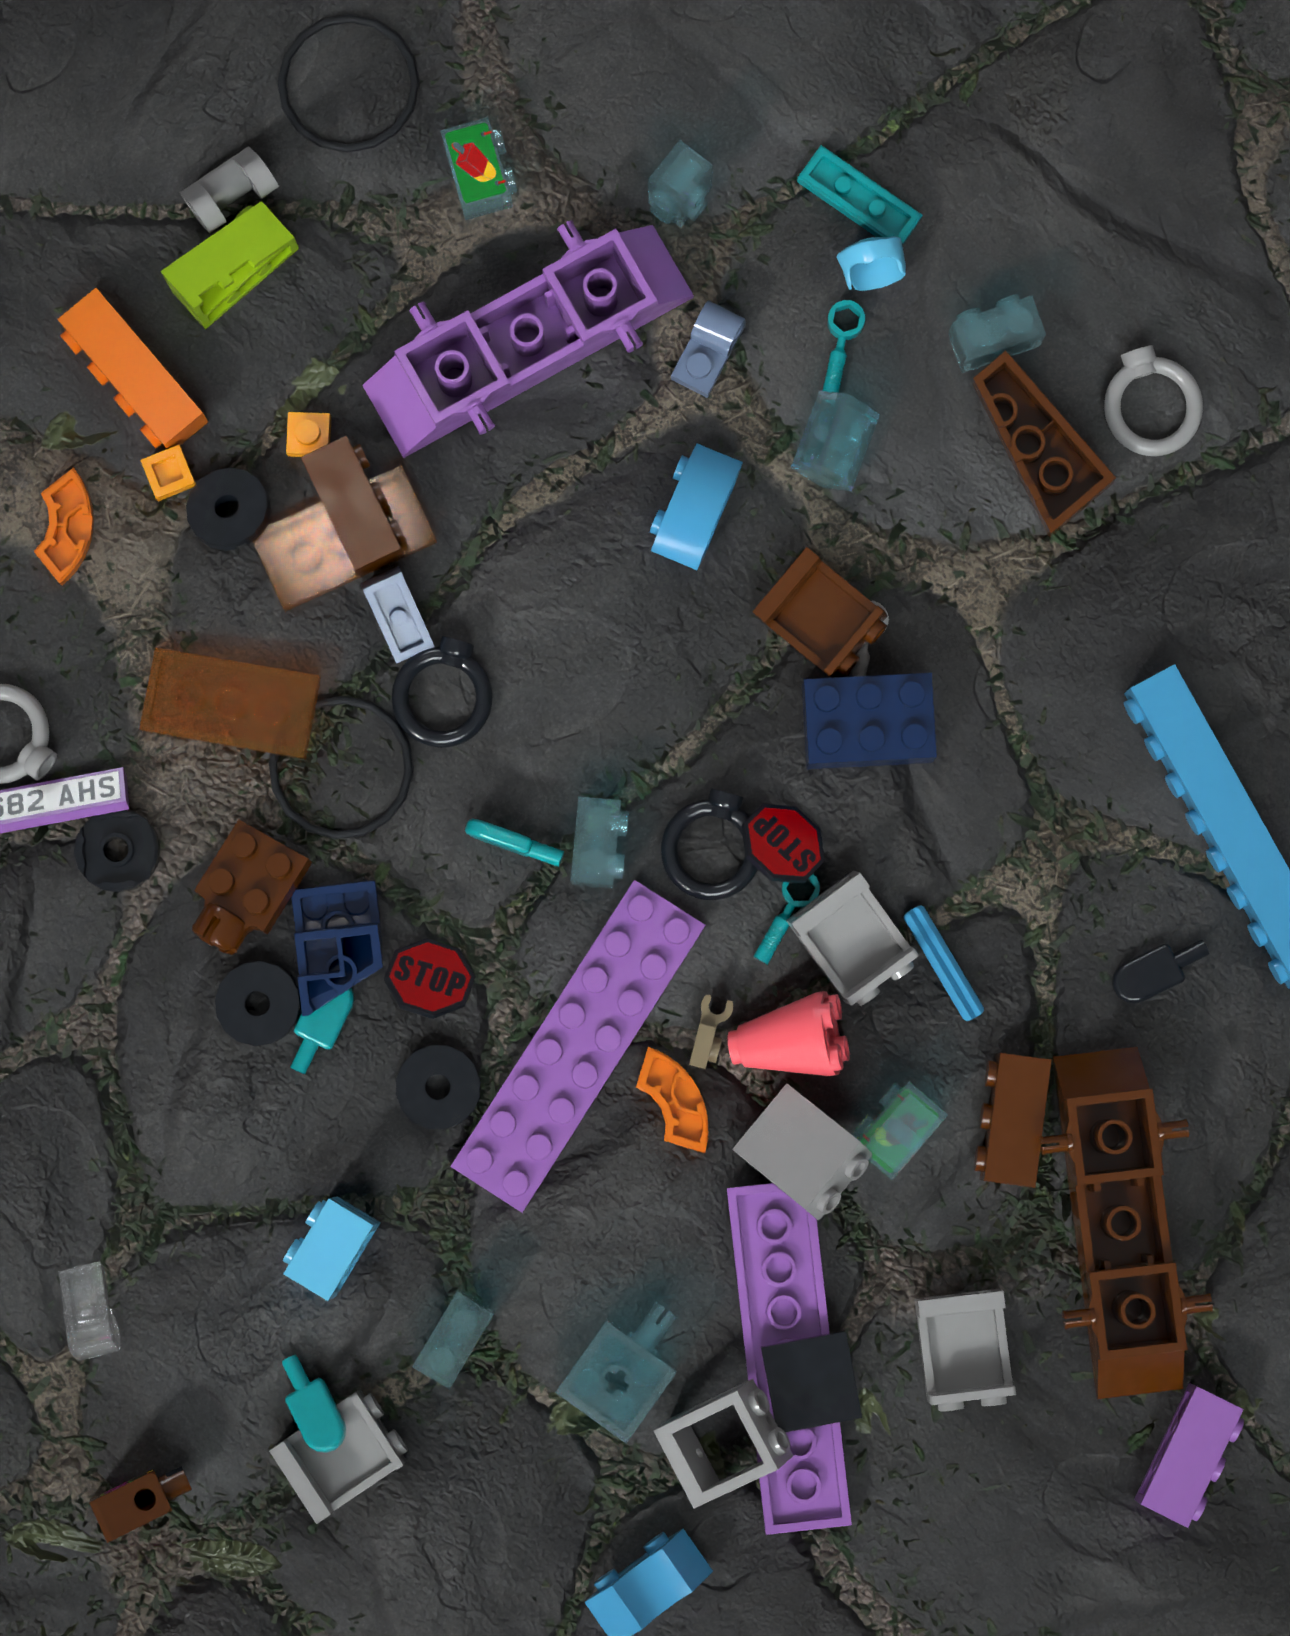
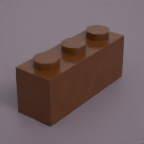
M344 436L301 457L358 577L404 556L399 545L406 542V539L396 518L388 522L381 507L387 505L388 501L378 481L370 484L363 471L371 466L360 444L352 447L347 436Z
M996 1053L995 1061L988 1060L985 1086L992 1087L990 1103L982 1104L979 1124L980 1128L986 1129L984 1146L977 1145L974 1160V1171L981 1172L980 1180L1031 1188L1036 1187L1041 1147L1039 1137L1042 1136L1052 1060L1007 1053Z

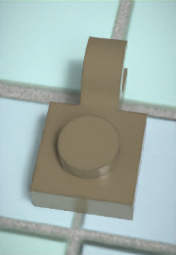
M707 994L701 1002V1020L689 1066L704 1070L708 1061L713 1063L717 1061L722 1038L714 1036L716 1027L719 1023L726 1021L733 1012V1001L727 1000L725 1011L719 1015L713 1014L709 1009L711 995Z

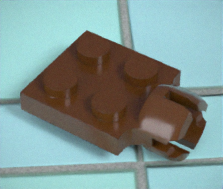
M238 819L194 890L205 899V904L192 926V931L207 944L219 948V951L230 955L237 952L245 937L251 931L258 930L268 935L312 862L305 856Z

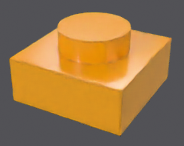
M288 412L287 456L302 457L330 443V413Z
M180 445L140 460L157 501L181 493L196 485Z

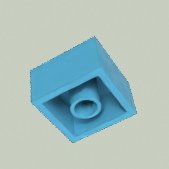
M338 1196L329 1198L327 1202L325 1200L322 1202L318 1201L305 1224L311 1227L305 1239L302 1237L299 1240L295 1239L283 1258V1262L288 1264L283 1274L327 1301L335 1298L381 1222Z

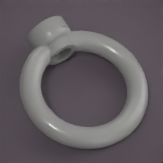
M1153 345L1122 354L1121 359L1124 367L1110 381L1104 400L1105 418L1111 433L1124 447L1145 456H1163L1181 449L1195 435L1202 419L1203 400L1196 380L1188 370L1177 362L1156 357ZM1153 373L1165 375L1175 381L1181 388L1186 400V415L1181 426L1172 435L1157 440L1145 439L1136 435L1126 425L1121 413V398L1129 383L1134 379Z
M0 684V700L13 702L20 706L27 713L32 724V740L22 749L17 762L0 767V784L16 781L27 774L38 781L51 770L57 759V753L47 747L50 732L48 718L42 705L31 693L18 686Z

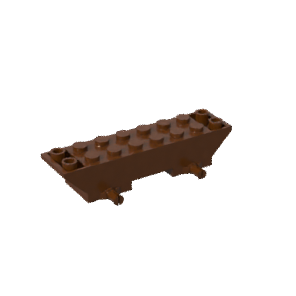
M1138 1047L1052 1057L1062 1134L1040 1136V1144L1057 1143V1145L1040 1147L1042 1155L1057 1152L1065 1153L1085 1309L1062 1310V1318L1064 1319L1080 1317L1079 1319L1063 1321L1064 1329L1087 1326L1097 1399L1183 1389L1184 1351L1187 1350L1185 1335L1187 1314L1213 1311V1304L1195 1305L1196 1303L1211 1302L1210 1293L1185 1296L1179 1286L1176 1262H1173L1162 1184L1164 1171L1161 1152L1164 1140L1189 1138V1130L1172 1131L1174 1128L1189 1127L1188 1121L1184 1119L1161 1122L1155 1110L1153 1088H1149Z

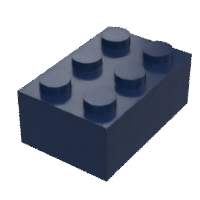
M932 673L804 679L802 699L806 769L932 763L936 759Z

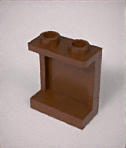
M808 547L803 550L753 610V613L759 620L830 678H836L839 674L843 677L847 676L860 660V657L856 655L866 642L872 645L887 627L883 622L887 618L886 612L822 562L820 557Z

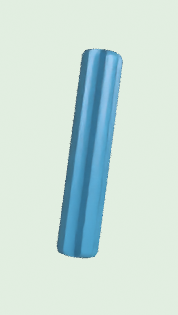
M920 905L906 912L904 915L906 924L963 1020L970 1021L984 1012L982 1003L925 907Z

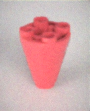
M827 991L813 993L738 1026L737 1030L729 1031L728 1049L732 1063L734 1065L743 1064L744 1067L822 1076L839 1075L840 1070H843V1062L850 1059V1051L847 1037L839 1035L837 1020L842 1019V1007L838 994L829 995Z

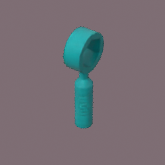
M842 300L835 303L828 314V329L838 340L836 348L831 351L825 383L821 397L824 399H838L847 358L844 350L846 340L856 338L861 333L865 324V314L862 307L851 300ZM850 309L859 317L858 326L843 332L833 323L835 312Z
M814 874L809 877L810 882L815 888L809 901H794L786 889L790 882H783L781 887L782 896L788 904L782 913L775 916L768 932H766L761 944L757 948L753 956L754 958L768 965L781 939L789 928L786 920L790 918L794 908H803L818 897L820 885Z

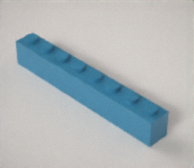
M1174 664L1127 690L1124 693L1127 701L1124 702V707L1133 723L1137 724L1140 722L1148 737L1144 739V742L1152 758L1155 761L1161 759L1168 772V775L1165 776V781L1170 791L1176 798L1181 796L1189 810L1185 813L1191 829L1196 835L1202 833L1210 847L1206 850V854L1211 865L1218 873L1223 871L1230 883V886L1226 889L1231 901L1238 910L1243 908L1251 923L1247 925L1252 939L1259 947L1264 945L1272 960L1268 962V966L1272 975L1280 985L1285 983L1287 988L1290 989V870Z

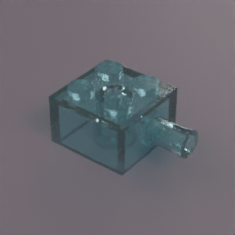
M657 1301L654 1302V1306L635 1332L630 1331L628 1333L607 1318L556 1389L558 1395L626 1444L677 1373L676 1367L657 1354L656 1346L673 1322L677 1320L678 1316L668 1310L657 1324V1319L665 1310V1307ZM619 1370L624 1371V1381L628 1385L625 1388L617 1386L614 1390L609 1389V1378L606 1374L609 1371L614 1374Z

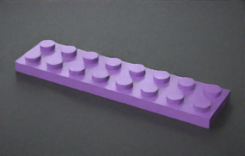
M634 880L450 1167L523 1213L706 925Z
M767 1183L726 1189L748 1380L753 1378L757 1387L765 1393L770 1404V1412L773 1416L761 1346L830 1334L817 1219L775 1184ZM840 1422L785 1432L790 1442V1450L793 1457L778 1470L759 1478L765 1534L852 1525ZM756 1449L757 1463H759L762 1459Z

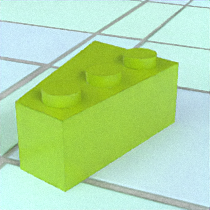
M261 201L255 206L250 205L244 208L232 222L160 272L173 294L206 330L292 256L299 247L295 237Z

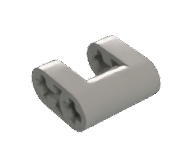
M248 146L180 191V194L200 224L208 233H211L227 222L221 212L222 209L251 190L260 198H263L277 189L279 185L263 160Z

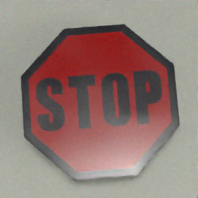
M763 803L742 824L745 856L770 881L805 883L825 862L821 829L796 806Z
M426 938L395 950L384 981L400 1009L434 1019L465 1007L476 976L459 948Z

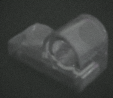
M99 1261L59 1271L70 1353L77 1361H82L121 1351L120 1331L116 1317L110 1308L105 1269L102 1263Z

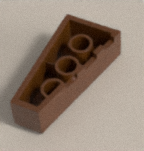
M1006 350L973 378V386L1050 538L1114 484L1116 477Z

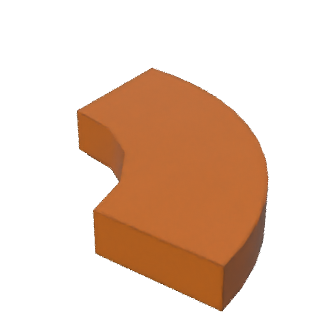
M74 468L41 493L48 507L49 526L44 540L34 550V553L62 586L75 574L84 561L92 540L94 526L90 495L82 478Z
M648 1047L636 1088L649 1094L661 1108L666 1124L664 1141L705 1153L708 1141V1116L699 1088L678 1062L668 1055Z

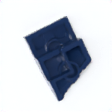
M376 880L296 889L291 898L296 931L294 937L299 970L298 985L302 1016H309L383 967L381 923Z

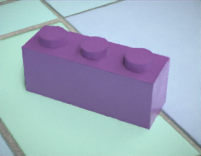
M1189 1383L1134 1500L1187 1528L1191 1520L1198 1521L1207 1503V1497L1203 1496L1210 1480L1213 1482L1217 1481L1225 1466L1226 1459L1222 1457V1454L1228 1442L1234 1443L1243 1428L1244 1419L1240 1418L1244 1409Z

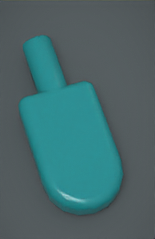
M474 818L468 820L465 827L466 834L480 841L557 867L561 864L564 851L531 840L530 837Z
M352 988L309 1016H302L301 1014L294 1028V1033L304 1039L290 1068L306 1074L319 1046L327 1050L333 1048L353 1007L354 992Z
M297 1355L284 1359L282 1365L295 1389L294 1392L286 1396L285 1401L305 1442L317 1452L328 1453L336 1450L345 1439L346 1425L325 1381L317 1378L310 1382Z

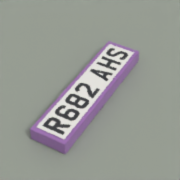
M121 767L0 790V833L128 810L127 775L124 768Z

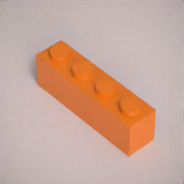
M97 288L93 289L57 319L66 330L60 337L75 355L83 350L92 361L86 366L87 369L102 386L108 381L118 392L113 399L125 414L130 417L136 413L145 425L139 430L155 449L161 444L166 449L182 445L208 423L203 412Z

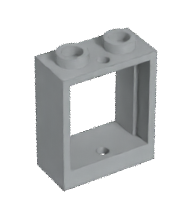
M753 1378L669 1418L653 1430L693 1508L778 1470L793 1457L788 1436L784 1430L777 1426L770 1412L768 1398L757 1387ZM734 1405L762 1461L719 1481L691 1425Z

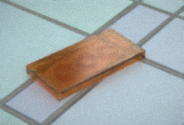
M402 465L368 480L370 484L378 481L388 501L387 505L381 507L388 522L396 518L406 539V542L399 545L404 556L382 567L437 543ZM322 501L268 525L260 536L253 541L285 612L360 578L351 564Z
M155 647L139 730L306 760L321 677L314 674Z

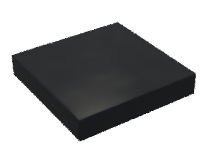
M846 1331L761 1346L774 1420L777 1426L784 1430V1432L862 1418Z

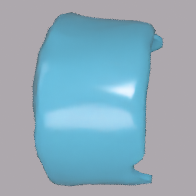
M896 236L862 239L843 249L836 257L843 270L849 290L852 289L851 285L854 286L855 290L859 291L883 288L903 279L906 274L901 238Z

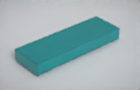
M822 145L797 177V183L875 237L896 236L901 238L902 246L923 216Z

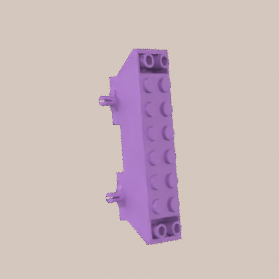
M570 220L566 222V227L562 224L557 228L569 249L560 260L543 268V274L471 314L467 310L451 320L436 323L425 302L418 303L425 319L422 318L416 305L413 306L409 312L414 317L421 332L413 341L395 350V356L362 385L402 457L409 456L470 421H473L480 435L487 433L479 417L482 418L488 430H492L495 424L489 417L488 411L618 339H621L628 353L634 351V346L636 349L641 347L643 342L638 337L636 329L694 298L693 293L654 226L649 225L619 233L617 229H614L598 239L583 241L573 224L574 222Z

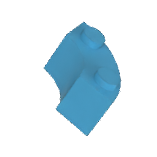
M698 443L693 449L690 458L682 455L673 475V479L679 482L666 512L658 510L650 529V533L656 535L651 551L698 570L732 494L743 462Z
M681 1529L669 1538L665 1532L658 1534L643 1546L647 1553L620 1573L612 1569L594 1583L597 1591L584 1603L607 1636H632L641 1631L662 1612L693 1592L713 1572L684 1529Z

